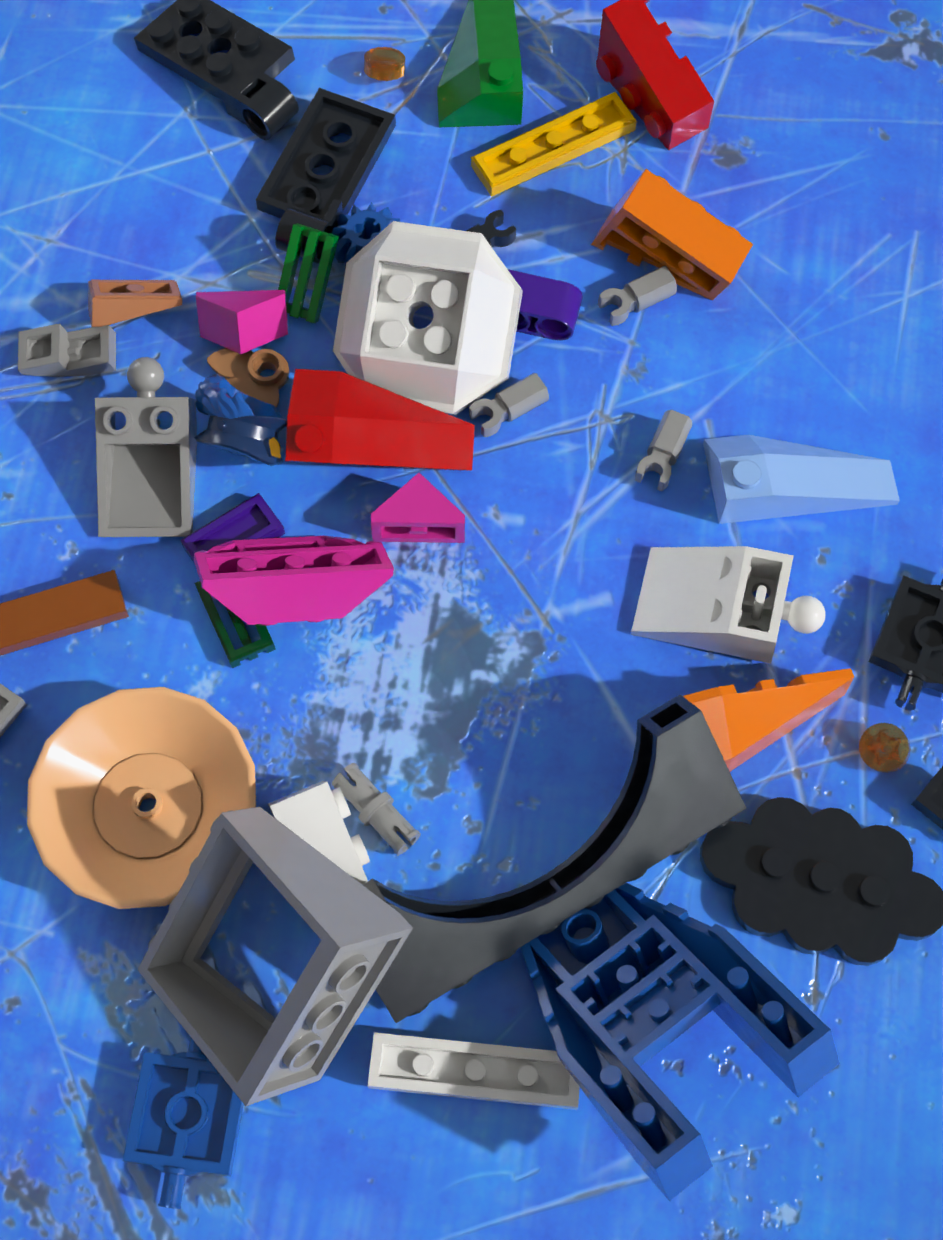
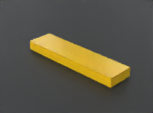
M615 91L472 156L471 167L492 197L635 131L637 121Z

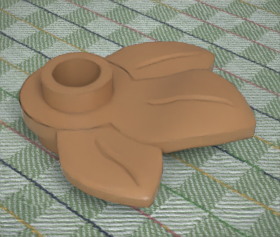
M224 348L207 357L209 366L218 375L225 377L233 387L248 396L272 404L277 408L279 404V389L287 383L290 373L288 362L280 353L271 349H261L256 352L250 350L239 354ZM266 369L275 371V374L271 376H260V373Z

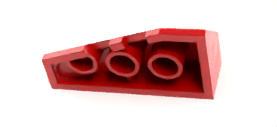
M295 369L287 415L285 461L472 470L475 425L341 371Z

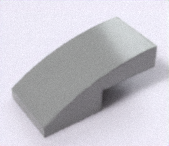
M60 323L19 331L18 371L23 375L50 377L84 376L116 371V332L110 325L67 332Z

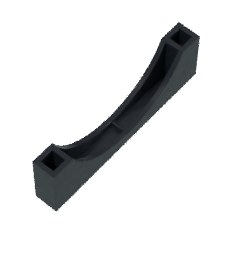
M678 695L637 720L633 760L620 795L608 816L581 848L563 863L536 880L505 893L465 901H441L419 898L391 889L374 879L363 884V886L399 912L413 927L376 988L377 993L395 1023L407 1016L420 1013L430 1002L451 989L464 986L477 973L495 962L510 958L521 946L539 935L554 931L565 919L583 908H589L598 904L606 894L626 882L640 878L650 867L670 855L681 853L691 842L712 829L725 826L731 821L732 817L747 809L702 711L682 695Z

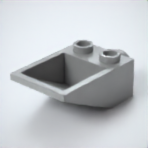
M141 357L134 360L127 371L128 382L137 391V397L95 398L98 537L188 536L193 533L197 441L194 438L197 436L196 399L190 397H155V391L162 386L164 381L163 368L155 359ZM167 411L172 415L173 423L170 428L162 429L159 427L160 420L158 416L162 412ZM122 412L126 417V424L120 430H116L115 413Z

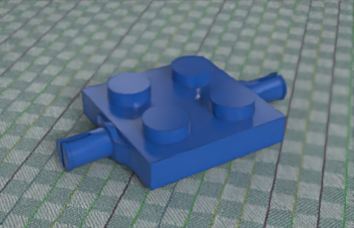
M190 1038L188 1052L173 1055L144 1052L123 1155V1161L150 1165L165 1173L158 1206L180 1210L186 1176L207 1173L231 1177L244 1106L243 1102L192 1038Z

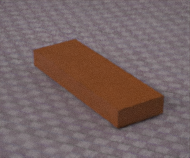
M115 570L0 603V656L129 617Z

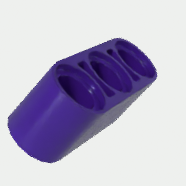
M508 269L523 290L516 332L559 341L571 338L583 299L579 288L564 281Z

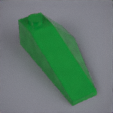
M468 0L437 87L439 128L521 125L523 82L514 0Z

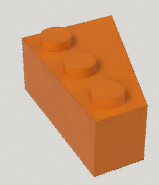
M647 169L644 170L614 206L591 245L601 250L608 244L628 253L627 262L638 267L642 261L658 268L666 266L675 278L677 285L710 300H714L731 284L753 246L735 228L725 225L708 213L701 204L690 200L670 186L667 180Z

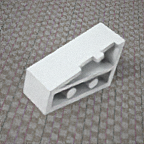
M321 781L268 803L275 819L363 885L368 882L362 866L370 863V859L360 835L350 837L343 818L350 816L351 813L340 787L331 790L328 782Z

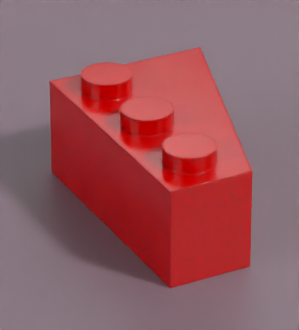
M619 0L603 9L596 60L598 73L604 81L610 82L620 93L626 107L634 110L644 121L649 134L654 138H658L670 150L709 128L714 100L688 57L678 58L667 40L672 31L666 22L657 24L646 6V3L650 0Z

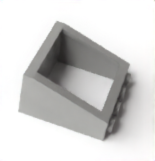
M261 807L222 812L213 822L208 839L198 857L191 863L186 880L178 895L171 901L168 908L169 911L157 934L150 940L148 951L137 969L245 1106L321 1080L413 929L399 912ZM253 863L321 939L276 1018L201 959L203 952Z

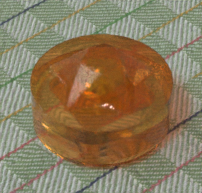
M390 47L372 48L364 55V72L370 78L380 81L399 79L405 74V56L399 50Z
M878 723L872 725L861 736L859 742L861 758L875 771L882 773L897 771L906 764L910 756L911 747L908 737L900 728L893 724Z

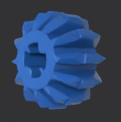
M372 202L367 210L363 211L353 205L351 216L340 214L337 221L338 227L333 228L332 234L339 236L334 255L337 262L344 263L346 269V263L390 223L393 221L400 222V219L392 218V213L388 207L376 212Z

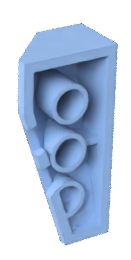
M754 435L704 439L703 442L719 524L898 505L900 501L890 460Z

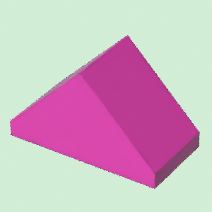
M285 290L196 292L200 337L243 354L288 335Z
M417 473L371 513L372 540L375 542L465 543V515L424 476Z

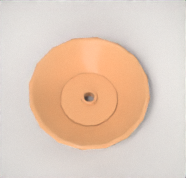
M166 687L120 689L78 708L45 741L28 779L27 827L43 865L74 894L116 909L167 906L178 895L189 874L191 863L201 852L211 833V826L220 814L227 811L256 807L255 765L237 727L207 701ZM147 798L156 800V805L151 811H140V804L143 800Z

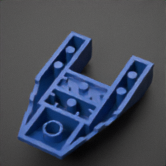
M624 883L606 894L598 904L589 908H583L565 919L554 931L539 935L520 947L561 1063L636 1163L669 1201L702 1176L713 1165L701 1134L640 1066L712 1010L797 1097L840 1064L831 1029L724 927L718 924H714L711 927L689 917L687 910L672 903L663 905L645 896L643 890L628 883Z

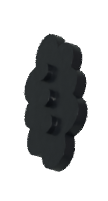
M777 797L763 803L756 810L750 824L730 821L721 828L712 829L707 833L700 847V862L704 872L712 881L724 887L734 889L732 894V910L738 923L746 931L756 936L770 937L783 932L787 941L796 950L804 954L816 955L834 948L843 959L855 965L869 966L882 961L890 954L898 938L914 941L930 937L943 926V890L933 879L912 871L913 852L908 840L899 831L889 826L873 825L862 829L850 813L839 808H826L812 815L802 803L791 798Z

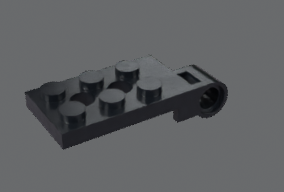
M177 0L134 37L140 52L224 101L228 114L246 124L261 139L269 140L299 111L293 94L281 82L274 79L295 60L292 47L211 0ZM194 33H200L197 37L190 35ZM221 50H229L226 54L221 52L216 53Z
M322 88L318 89L256 198L257 210L281 218L275 238L277 249L287 252L293 224L298 223L332 234L333 228L338 227L339 215H348L396 126L395 114ZM339 133H345L351 137L343 143H335L330 140L331 136L338 135ZM321 165H328L333 168L326 175H317L312 172L313 168ZM304 236L301 248V258H303L304 251L308 237ZM319 240L313 261L317 264L320 263L324 242Z

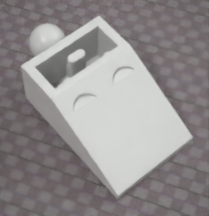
M748 546L651 547L631 635L771 663L781 619L787 620L795 631L809 634L821 628L825 621L826 612L823 604L812 596H800L792 602L785 601L794 555ZM757 590L756 596L754 597L752 593Z

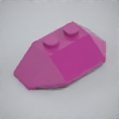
M324 535L232 540L214 546L208 551L201 550L194 553V563L202 588L248 625L261 624L270 626L284 622H321L327 619L344 618L393 577L394 567L382 542L369 541L364 544L354 539Z

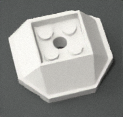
M393 221L346 263L333 352L347 374L446 414L457 415L473 402L509 379L523 290L482 233ZM421 307H431L433 310V320L430 325L422 329L415 328L413 324L414 313Z

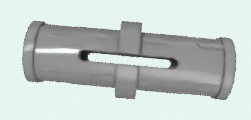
M356 763L346 766L344 770L356 786H352L339 772L332 781L334 788L340 787L344 797L360 812L359 820L365 826L372 825L391 846L397 856L406 852L408 847L396 832H400L411 845L415 844L421 833L392 805L394 802L393 798L387 792L381 793L362 773Z

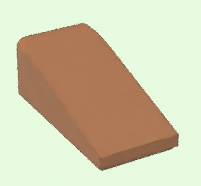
M91 279V281H88V311L92 327L111 325L182 305V296L175 280Z

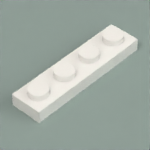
M375 1032L373 1035L368 1077L369 1089L578 1109L580 1087L561 1063L556 1051Z

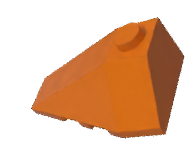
M851 668L801 675L790 681L786 687L778 688L774 679L759 681L755 688L743 693H737L733 684L718 686L684 695L683 697L702 711L729 772H731L843 697L854 675Z

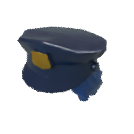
M217 374L206 377L203 382L198 384V389L195 393L196 408L200 413L210 417L207 429L194 437L196 441L260 461L270 466L283 463L280 454V443L277 439L279 432L287 427V420L283 419V416L274 405L244 394L233 387L225 377Z

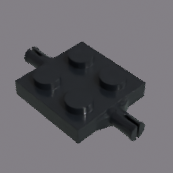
M907 576L902 577L868 661L894 672L904 679L895 704L901 708L907 700L905 710H915L922 687L932 688L943 693V580L941 585H930Z

